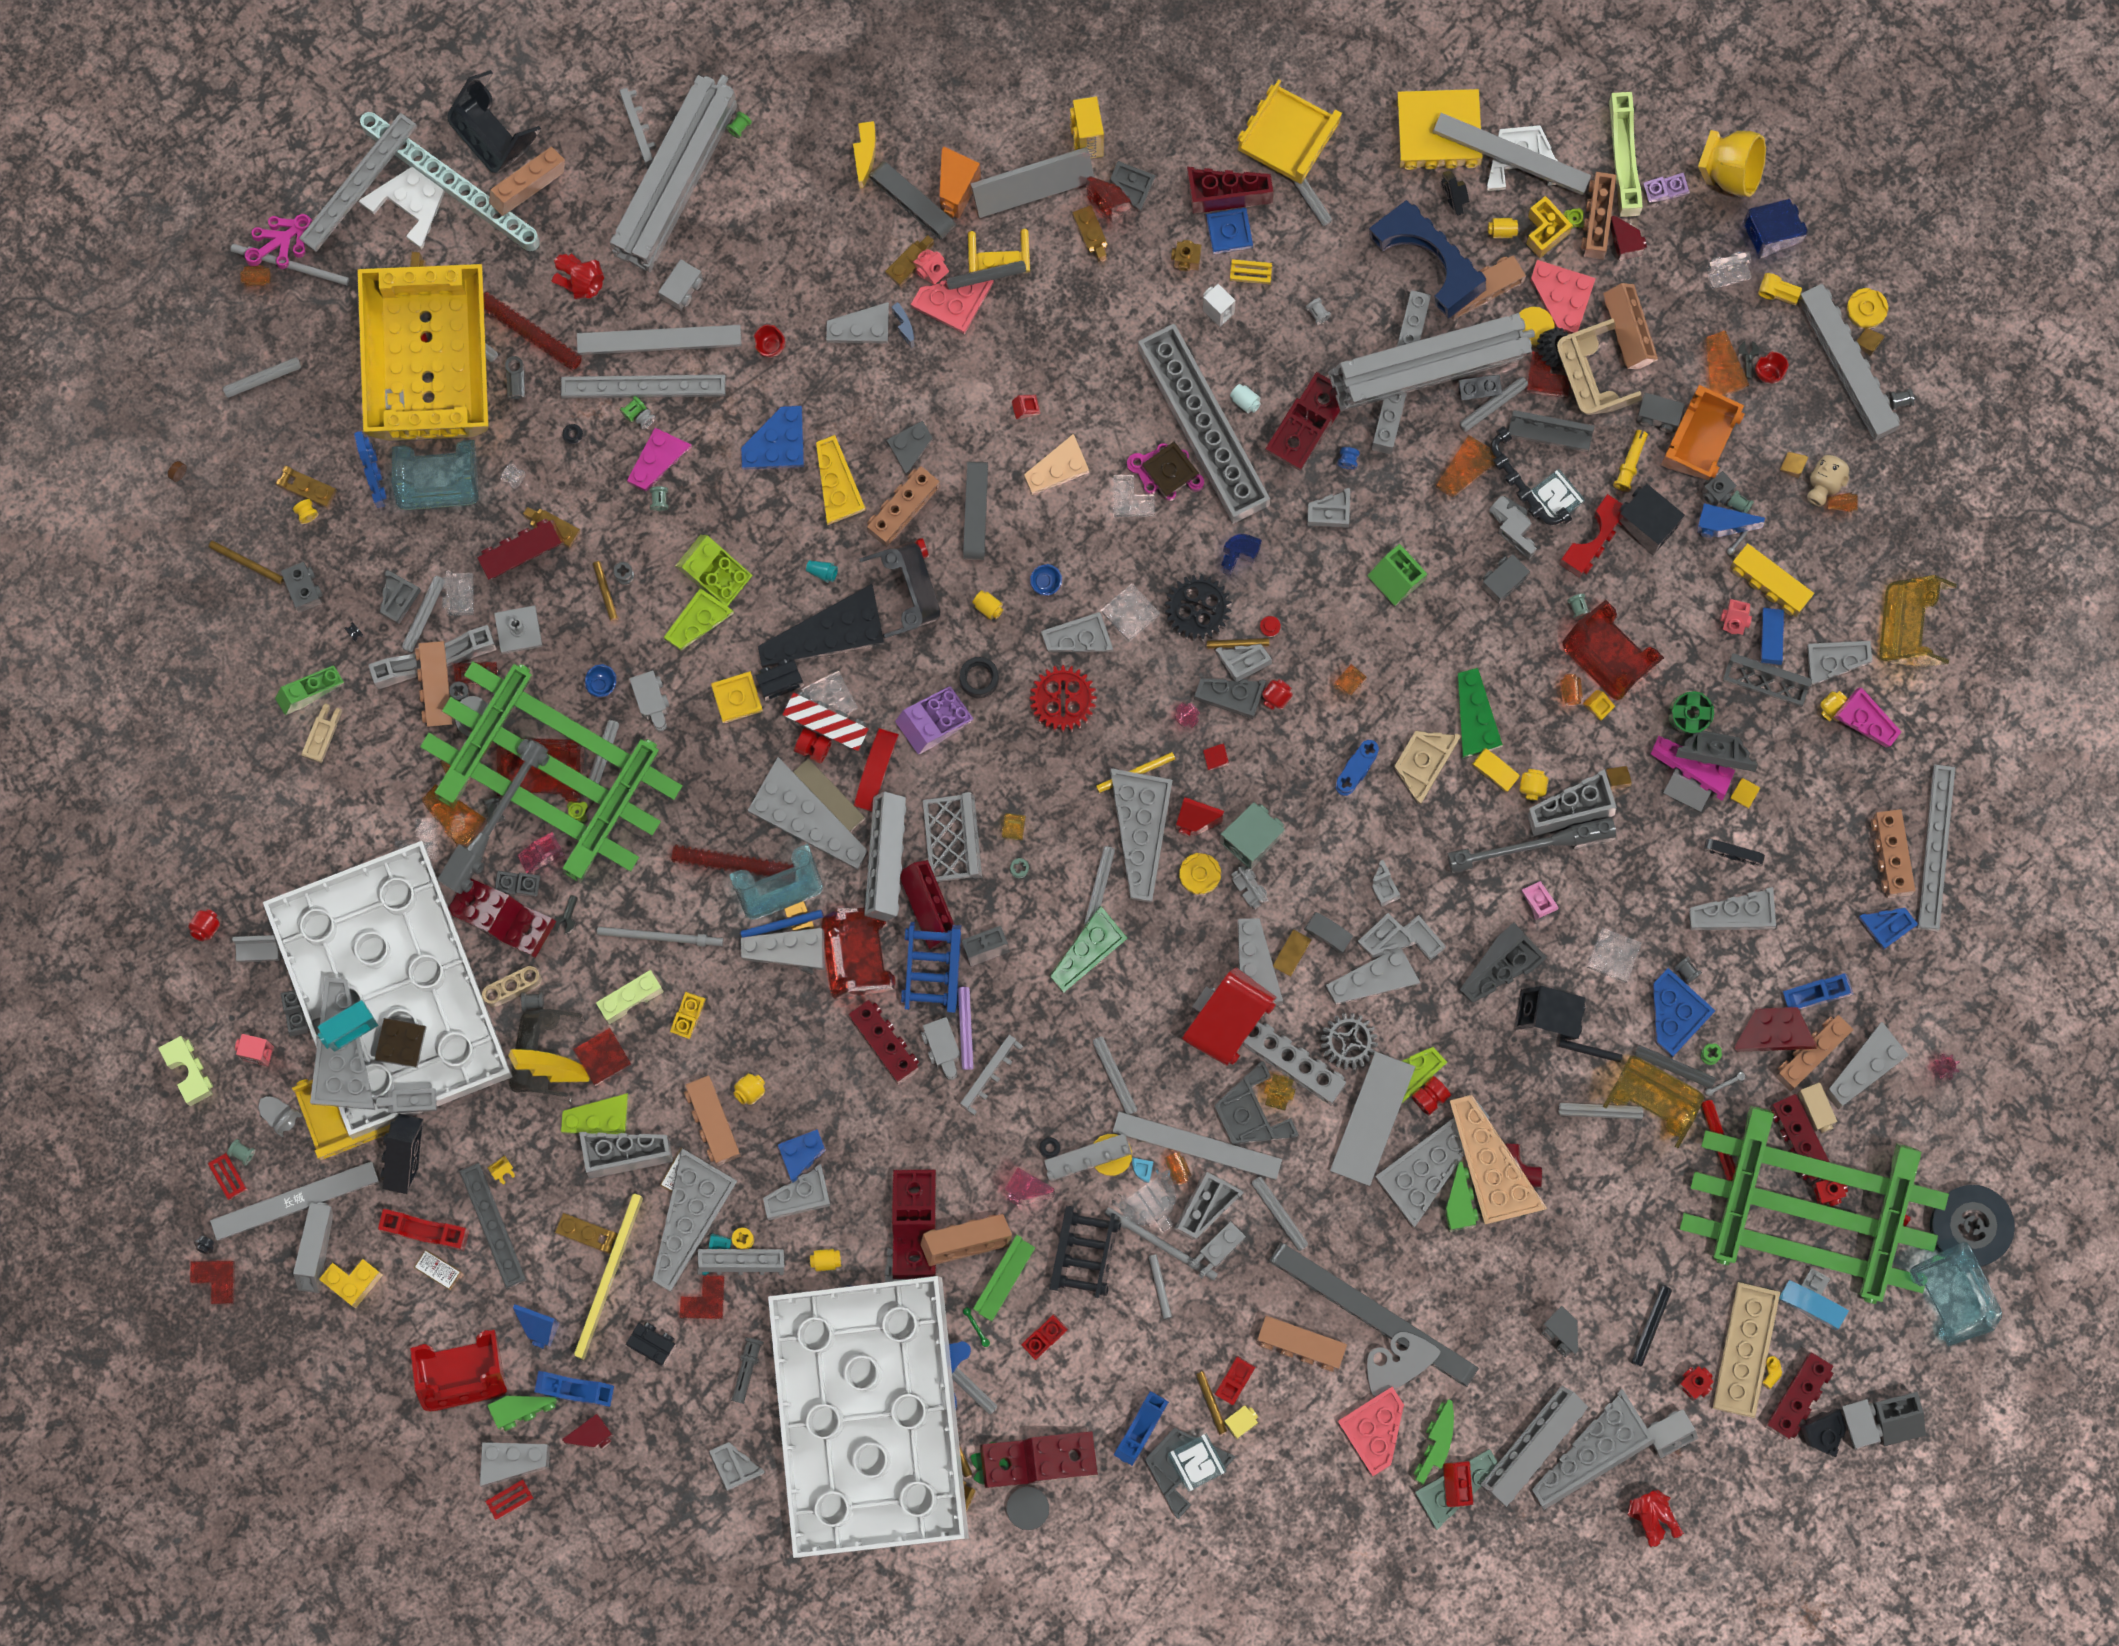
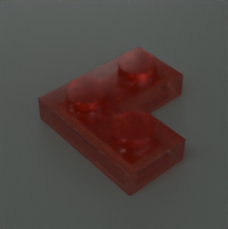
M1532 351L1526 393L1567 398L1570 384L1568 376L1550 374L1551 367L1545 364L1546 361L1541 360L1543 356L1539 355L1538 352Z
M191 1261L190 1283H211L212 1305L234 1304L235 1261Z
M703 1276L702 1297L681 1296L680 1319L723 1320L725 1276Z

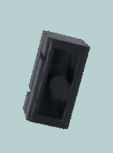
M782 660L777 664V667L772 669L765 667L758 671L759 674L755 675L765 701L804 686L794 660Z
M639 1322L625 1345L664 1368L677 1347L673 1342L675 1338L665 1332L663 1335L655 1332L656 1327L648 1322H645L644 1325Z

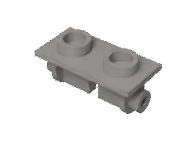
M1246 866L1239 867L1240 872L1237 870L1231 874L1233 877L1232 881L1239 891L1245 888L1248 889L1243 894V897L1250 907L1257 909L1261 906L1260 902L1269 901L1266 897V890L1263 886L1258 885L1255 880L1256 876L1250 868Z

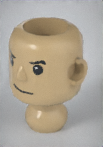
M1825 455L1818 461L1810 476L1811 485L1814 487L1807 495L1810 503L1822 506L1826 503L1827 495L1837 494L1842 486L1845 487L1848 484L1849 466L1847 463L1833 455Z

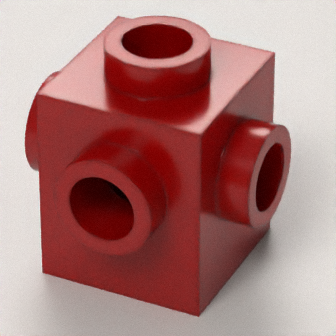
M1822 1178L1820 1182L1812 1185L1817 1203L1821 1205L1829 1203L1831 1207L1841 1204V1200L1848 1193L1847 1185Z
M1698 1366L1695 1369L1690 1367L1682 1375L1685 1379L1678 1385L1694 1401L1700 1395L1704 1398L1712 1390L1710 1385L1714 1381L1711 1379L1713 1377L1712 1374L1705 1367L1701 1369ZM1695 1379L1700 1382V1385L1695 1383Z

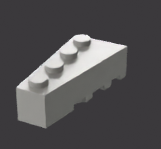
M1605 769L1598 772L1597 775L1581 781L1578 785L1565 789L1557 796H1552L1529 808L1528 819L1533 836L1614 816L1617 807Z

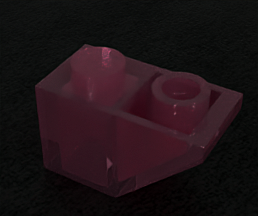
M551 832L531 843L517 856L526 873L529 874L564 856V853L555 835Z

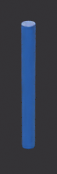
M822 909L742 930L741 936L743 938L764 934L820 919L824 915Z

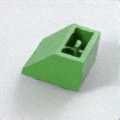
M1399 544L1375 566L1367 577L1396 606L1426 581L1427 573Z

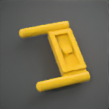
M1027 229L1020 231L1021 252H981L976 254V233L969 231V273L1018 261L1025 262L1026 272L1024 273L1030 272L1029 231Z

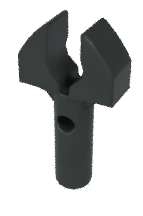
M1745 341L1738 348V356H1742L1745 359V379L1747 380L1753 379V358L1759 356V347L1754 341L1751 343L1752 351L1750 354L1745 350Z
M574 895L569 897L564 914L561 917L555 916L554 920L557 922L554 927L558 933L560 925L565 921L567 923L565 935H568L575 929L576 923L572 922L571 917L578 898Z

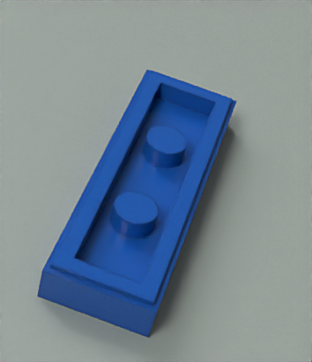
M1763 608L1761 663L1782 665L1784 610Z

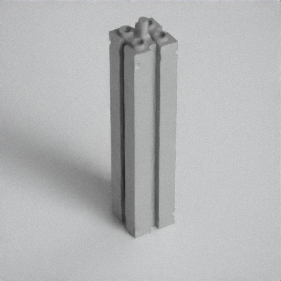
M698 75L695 79L694 86L691 87L616 229V234L613 235L610 241L615 257L628 263L632 262L636 267L647 272H651L654 262L657 261L718 145L726 126L729 124L732 118L731 115L737 108V102L734 100L736 98L735 93L731 87L726 85L729 78L725 75H721L716 85H714L715 81L707 76L703 78Z
M1516 313L1509 317H1502L1355 358L1351 361L1341 362L1336 368L1330 370L1328 374L1332 387L1336 388L1338 394L1336 399L1340 411H1345L1350 408L1504 366L1508 363L1518 362L1523 356L1532 352V344L1529 338L1535 337L1534 330L1531 329L1523 332L1522 330H1525V322L1520 317V314Z

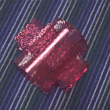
M1182 702L1176 708L1177 714L1174 717L1183 728L1188 725L1193 728L1199 722L1197 717L1200 715V712L1192 703L1185 705Z
M1941 1054V1061L1935 1060L1933 1062L1937 1065L1933 1073L1938 1072L1940 1080L1945 1076L1951 1080L1953 1079L1952 1072L1954 1074L1960 1072L1956 1069V1065L1960 1061L1955 1062L1953 1054L1949 1057ZM1944 1064L1950 1065L1951 1068L1949 1070L1943 1069L1942 1066Z

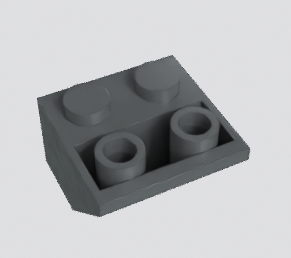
M1561 1306L1540 1327L1543 1331L1541 1335L1548 1342L1553 1341L1558 1346L1556 1349L1562 1356L1572 1358L1578 1352V1321Z
M1918 1392L1873 1404L1876 1412V1422L1880 1424L1883 1437H1881L1883 1446L1926 1436L1924 1412Z

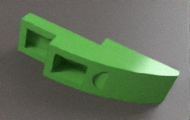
M1449 1399L1446 1404L1441 1402L1436 1412L1439 1415L1437 1421H1431L1426 1430V1433L1429 1434L1427 1439L1432 1441L1434 1445H1428L1423 1455L1427 1457L1424 1464L1419 1463L1413 1474L1417 1476L1415 1482L1420 1485L1424 1484L1432 1467L1441 1470L1447 1458L1454 1428L1453 1402Z

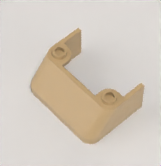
M1614 319L1564 336L1557 345L1579 409L1586 415L1613 412L1642 401L1640 391L1619 398L1613 391H1606L1600 394L1586 358L1598 350L1599 342L1596 336L1615 329Z

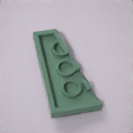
M1490 1449L1468 1460L1470 1461L1473 1494L1482 1487L1480 1484L1498 1464ZM1444 1475L1415 1491L1436 1530L1460 1508L1447 1507Z

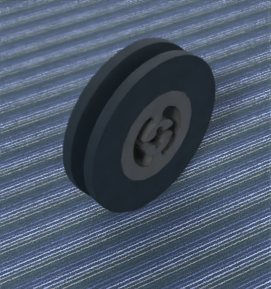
M1965 1185L1953 1189L1949 1192L1945 1210L1934 1208L1930 1218V1233L1938 1235L1935 1246L1938 1252L1951 1263L1966 1268L1983 1267L1999 1259L2010 1247L2015 1232L2014 1217L2007 1202L1997 1192L1980 1185ZM1970 1211L1982 1216L1986 1227H1984L1981 1218L1976 1219L1974 1222L1976 1229L1971 1231L1969 1236L1974 1237L1981 1234V1240L1969 1241L1961 1235L1958 1226L1961 1227L1962 1233L1966 1235L1971 1229L1968 1224L1973 1222L1975 1216H1970L1964 1219L1962 1217L1963 1213Z

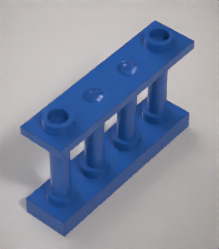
M911 922L909 928L905 929V941H909L906 990H902L901 1003H905V1009L910 1008L911 1001L943 1003L944 1006H947V1012H956L962 925H953L952 931H948V933L915 931V922ZM914 939L947 941V943L951 944V952L913 951ZM913 960L939 961L950 964L949 972H945V974L912 972ZM912 980L945 983V985H949L948 993H944V995L911 993Z

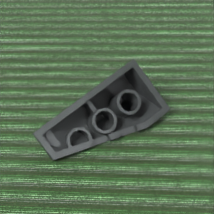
M1513 922L1497 937L1460 990L1474 1003L1494 992L1496 987L1504 983L1509 984L1513 982V978L1522 973L1526 975L1532 972L1547 957L1521 928Z

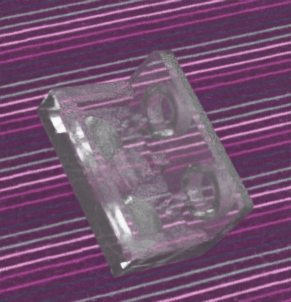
M1740 251L1733 253L1731 257L1712 259L1706 270L1712 288L1715 289L1751 279L1749 269L1751 257L1749 252L1742 253Z
M446 571V577H443L442 581L443 589H446V597H443V609H446L449 616L474 615L473 573L452 574L451 571Z

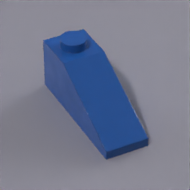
M1704 503L1697 533H1701V536L1706 538H1713L1763 528L1765 518Z

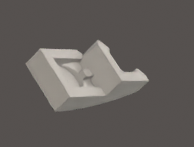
M1381 860L1372 886L1381 907L1401 898L1384 860Z

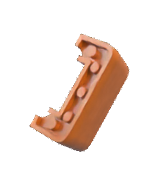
M1699 385L1661 462V466L1705 480H1709L1711 477L1715 478L1720 468L1716 465L1735 424L1740 425L1745 415L1742 412L1744 405Z

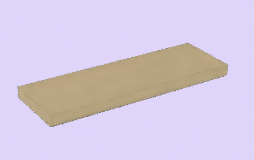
M1737 1283L1712 1409L1755 1418L1780 1292Z

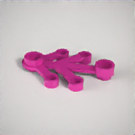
M305 214L296 216L294 220L271 216L268 219V225L272 230L255 227L251 232L252 238L255 241H261L264 238L273 240L260 249H248L245 252L247 264L250 266L259 265L265 255L280 246V253L276 259L277 266L280 269H286L289 266L288 251L290 238L297 234L296 245L293 246V254L297 258L303 257L306 251L304 243L299 238L313 222L312 219ZM274 221L278 222V223L275 224V225H272V224H271V223L274 222ZM280 226L289 227L287 231H275L278 230ZM281 260H285V261H286V262L283 263V264L279 263Z
M1165 443L1158 445L1156 450L1146 455L1134 453L1127 460L1128 469L1132 473L1139 475L1144 485V491L1148 495L1154 494L1157 487L1153 481H1150L1141 465L1160 452V448L1167 447L1168 445ZM1182 450L1189 459V453L1186 450ZM1139 460L1141 464L1136 466L1133 462ZM1199 474L1194 478L1199 479V484H1193L1192 480L1187 483L1188 488L1193 492L1201 491L1204 487V478ZM1152 485L1154 489L1149 491L1146 487ZM1176 492L1172 497H1168L1165 499L1167 501H1173L1176 498Z

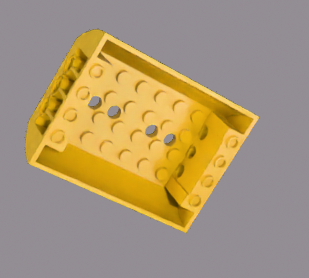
M482 264L358 269L363 432L368 436L388 441L465 438L478 436L488 430ZM425 312L432 315L431 320L426 323L420 320L421 315ZM426 332L432 334V340L427 343L421 340V336ZM425 373H432L434 379L432 382L426 383L422 379ZM385 389H391L393 392L387 393L388 405H392L391 409H386ZM402 391L404 393V406L400 402L399 396ZM426 393L434 394L435 398L431 403L424 402L423 397Z

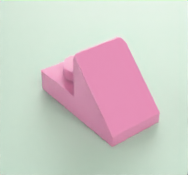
M1541 881L1522 889L1524 898L1532 908L1535 920L1558 910L1557 904Z

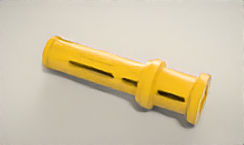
M1642 430L1635 431L1625 463L1619 467L1620 473L1613 486L1620 491H1631L1630 484L1633 476L1637 474L1636 465L1648 437L1645 431L1641 439L1639 437Z

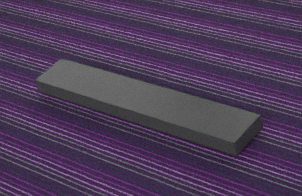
M480 1163L460 1170L506 1289L527 1281Z

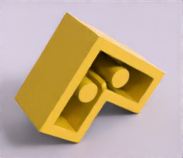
M1546 196L1530 208L1528 217L1538 228L1528 236L1526 244L1541 258L1571 233L1573 225Z
M362 1259L350 1275L332 1262L319 1280L351 1306L357 1308L383 1274Z

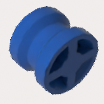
M1350 447L1340 448L1339 453L1341 457L1338 459L1337 465L1344 469H1357L1358 463L1356 460L1360 455V451Z

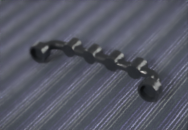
M1504 426L1496 430L1497 435L1491 442V451L1495 457L1492 461L1498 470L1503 468L1506 471L1507 475L1504 478L1510 486L1514 484L1519 489L1516 492L1518 498L1523 503L1526 500L1529 502L1531 507L1528 510L1534 519L1540 517L1548 525H1558L1561 523L1567 525L1570 523L1572 517L1564 507L1556 512V517H1550L1546 513L1542 504L1534 497L1531 489L1523 482L1519 473L1511 466L1508 458L1499 449L1501 442L1506 444L1512 440L1510 433Z

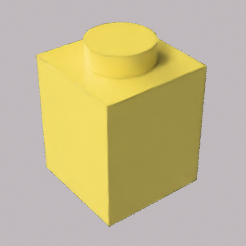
M1243 1406L1227 1418L1224 1424L1237 1440L1258 1424L1256 1419L1259 1417L1251 1407L1248 1409L1246 1406Z

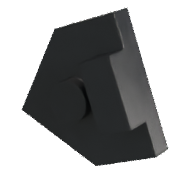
M1451 170L1445 171L1442 174L1441 185L1447 197L1450 198L1447 200L1455 215L1464 214L1462 204L1470 202L1466 184L1463 180L1457 182Z
M1837 1408L1828 1413L1821 1412L1805 1420L1806 1424L1801 1426L1807 1445L1832 1457L1837 1456L1841 1438L1844 1437L1847 1430L1841 1411Z

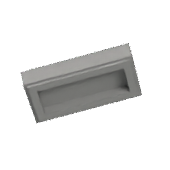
M1419 915L1404 927L1417 940L1415 945L1429 961L1446 948Z

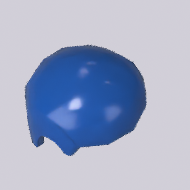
M1041 565L1032 572L1030 585L1034 592L1041 596H1049L1056 593L1062 585V575L1053 565Z
M604 664L595 665L586 674L585 689L594 697H607L614 691L617 676L611 667Z

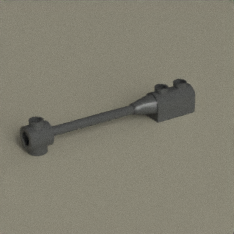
M524 739L520 743L517 753L524 760L523 765L483 831L475 837L468 847L458 844L437 880L460 894L463 891L469 892L471 890L473 881L470 879L474 873L479 874L484 868V864L481 861L490 838L489 835L531 766L538 768L539 765L545 766L548 763L550 756L547 755L548 749L532 739L530 741Z
M1610 817L1570 826V828L1548 838L1470 854L1468 848L1447 853L1451 873L1473 869L1472 862L1550 845L1573 846V849L1614 841L1616 839V829L1614 821Z

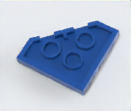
M802 406L780 407L742 446V470L804 467Z
M362 431L355 432L354 436L363 466H365L364 472L371 491H373V501L377 508L385 507L384 500L387 499L385 488H381L379 482L383 479L380 468H378L377 462H375L378 461L376 450L373 448L372 443H370L369 437H365Z
M1667 968L1653 984L1656 1043L1673 1058L1716 1010Z

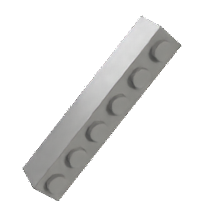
M882 792L873 797L865 916L883 921L896 917L899 912L898 897L901 890L899 883L902 872L901 856L904 850L902 842L905 832L904 815L907 810L905 805L906 797L888 792Z
M1561 1386L1480 1485L1496 1501L1507 1507L1522 1487L1528 1483L1536 1470L1542 1466L1550 1453L1555 1450L1563 1437L1569 1433L1577 1420L1583 1416L1588 1406L1573 1391Z

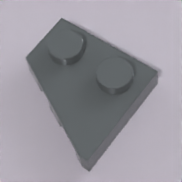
M387 570L385 573L387 577L386 586L383 588V602L381 603L380 613L395 623L400 624L421 592V589Z

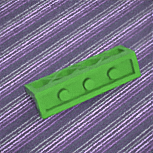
M1016 1235L974 1306V1312L993 1322L1036 1249L1034 1246Z

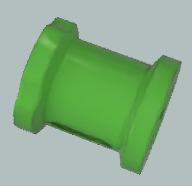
M738 111L737 117L731 124L726 126V129L731 135L740 139L741 133L747 126L752 124V121L747 115Z
M637 396L632 397L633 400L628 405L619 409L631 423L641 411L647 410L646 406Z
M1715 1043L1706 1045L1700 1055L1703 1063L1706 1065L1717 1063L1722 1056L1721 1047ZM1713 1050L1715 1054L1709 1058L1707 1055Z

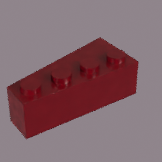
M1187 166V180L1193 214L1273 204L1274 191L1271 174L1255 172L1234 173L1233 170L1222 172L1213 171L1210 168L1200 170Z

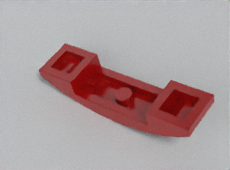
M879 728L861 777L854 802L856 808L870 812L873 811V797L880 794V789L899 734Z

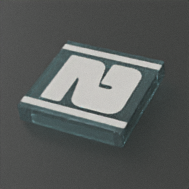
M1560 469L1531 490L1534 497L1542 504L1550 517H1556V512L1562 507L1571 513L1585 502L1583 496Z
M1207 1433L1168 1453L1188 1492L1227 1472Z

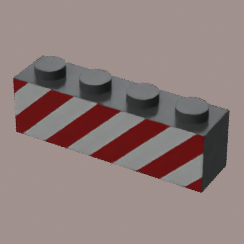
M800 691L798 694L793 692L783 717L859 752L869 731V728H866L867 723L859 719L852 721L847 718L848 714L838 709L836 712L829 710V705L819 700L817 703L809 700V695Z

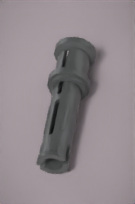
M745 1337V1349L743 1354L740 1355L742 1364L731 1401L742 1404L745 1403L754 1365H757L759 1362L758 1354L760 1347L764 1344L763 1341Z

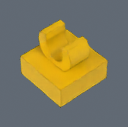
M503 1156L488 1167L494 1179H499L502 1184H505L504 1174L509 1173L512 1178L515 1177L512 1171L513 1167L506 1156Z

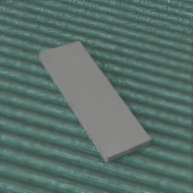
M1085 147L971 183L978 216L982 218L1095 182L1089 150Z
M1375 1051L1330 1169L1331 1172L1371 1186L1415 1066Z

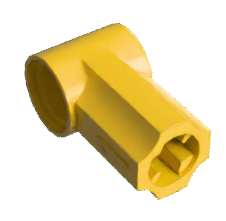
M1765 273L1758 294L1765 299H1778L1796 306L1802 288L1782 281L1775 274Z

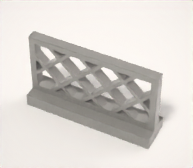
M967 792L957 796L923 800L929 864L934 876L935 869L939 863L948 868L943 876L935 877L936 881L942 882L972 877L974 879L982 878L975 796L971 792ZM960 801L961 808L956 814L947 809L952 802ZM938 804L942 807L936 817L929 813V805ZM945 810L953 816L947 826L938 820ZM956 819L963 826L958 835L949 829ZM936 822L944 827L937 838L931 834V828ZM947 831L955 836V839L949 846L940 841ZM958 840L963 842L965 847L960 855L951 850ZM938 842L946 848L939 858L933 854V848ZM949 851L958 857L950 867L942 861ZM960 860L966 864L967 873L958 874L953 870Z

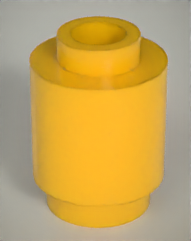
M1492 218V222H1488V235H1492V239L1517 236L1518 221L1512 218Z
M983 590L972 601L975 608L990 620L993 618L998 619L1004 611L1002 608L1003 603L989 592L985 593Z
M834 1248L814 1250V1255H810L811 1268H815V1271L819 1272L836 1270L837 1267H841L840 1250L834 1251Z

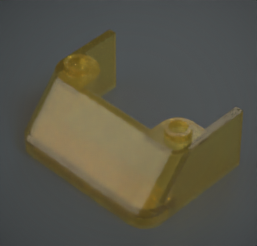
M1936 575L1891 582L1885 592L1879 651L1880 658L1888 663L1916 667L1949 664L1948 659L1935 655L1931 648L1922 646L1925 608L1936 605L1939 600L1940 590L1956 588L1957 584Z
M1630 1056L1609 1092L1603 1107L1607 1108L1611 1100L1617 1105H1627L1631 1101L1667 1121L1666 1128L1668 1132L1673 1136H1678L1674 1147L1679 1148L1697 1116L1704 1096L1697 1089L1641 1058Z

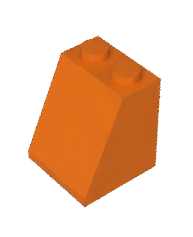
M944 146L941 155L940 206L941 210L949 217L959 219L973 194L971 183L981 179L980 163Z

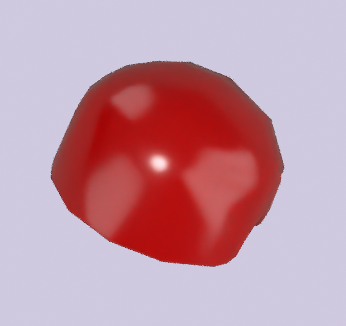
M766 324L761 326L754 334L755 348L766 358L780 355L785 348V336L774 325Z
M1771 351L1767 356L1759 358L1755 372L1757 377L1764 383L1776 384L1784 379L1789 364L1787 358L1781 353Z

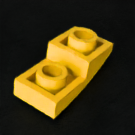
M1486 748L1472 763L1478 771L1486 778H1490L1504 792H1508L1520 777L1510 766Z
M686 991L670 1032L690 1039L706 998Z

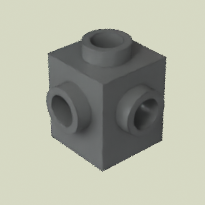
M1722 471L1715 478L1711 477L1703 483L1705 485L1702 490L1703 497L1709 504L1718 506L1720 503L1724 505L1731 499L1732 496L1730 494L1734 492L1737 485Z

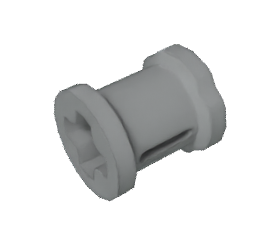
M1321 298L1313 300L1305 307L1315 318L1316 325L1322 324L1332 315L1322 305Z

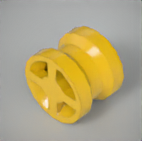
M305 499L293 507L294 513L299 515L298 520L301 524L309 523L319 515L317 510L313 509L311 499Z
M738 1228L732 1234V1242L737 1249H750L754 1244V1236L747 1228Z

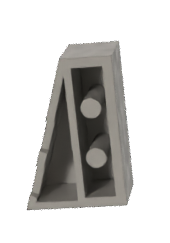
M1208 1172L1203 1173L1173 1230L1191 1240L1197 1239L1244 1192Z
M482 1442L480 1487L485 1488L549 1468L550 1446L547 1444Z

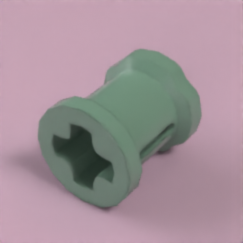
M662 486L650 488V493L652 494L650 510H668L669 507L666 504L668 488Z
M1737 490L1727 506H1732L1739 512L1748 513L1754 501L1747 500Z
M1578 594L1567 600L1575 614L1573 616L1574 620H1579L1592 614L1586 605L1585 594Z
M236 1139L229 1147L227 1155L237 1158L246 1166L252 1160L256 1150L254 1148L249 1149L241 1144L240 1140Z

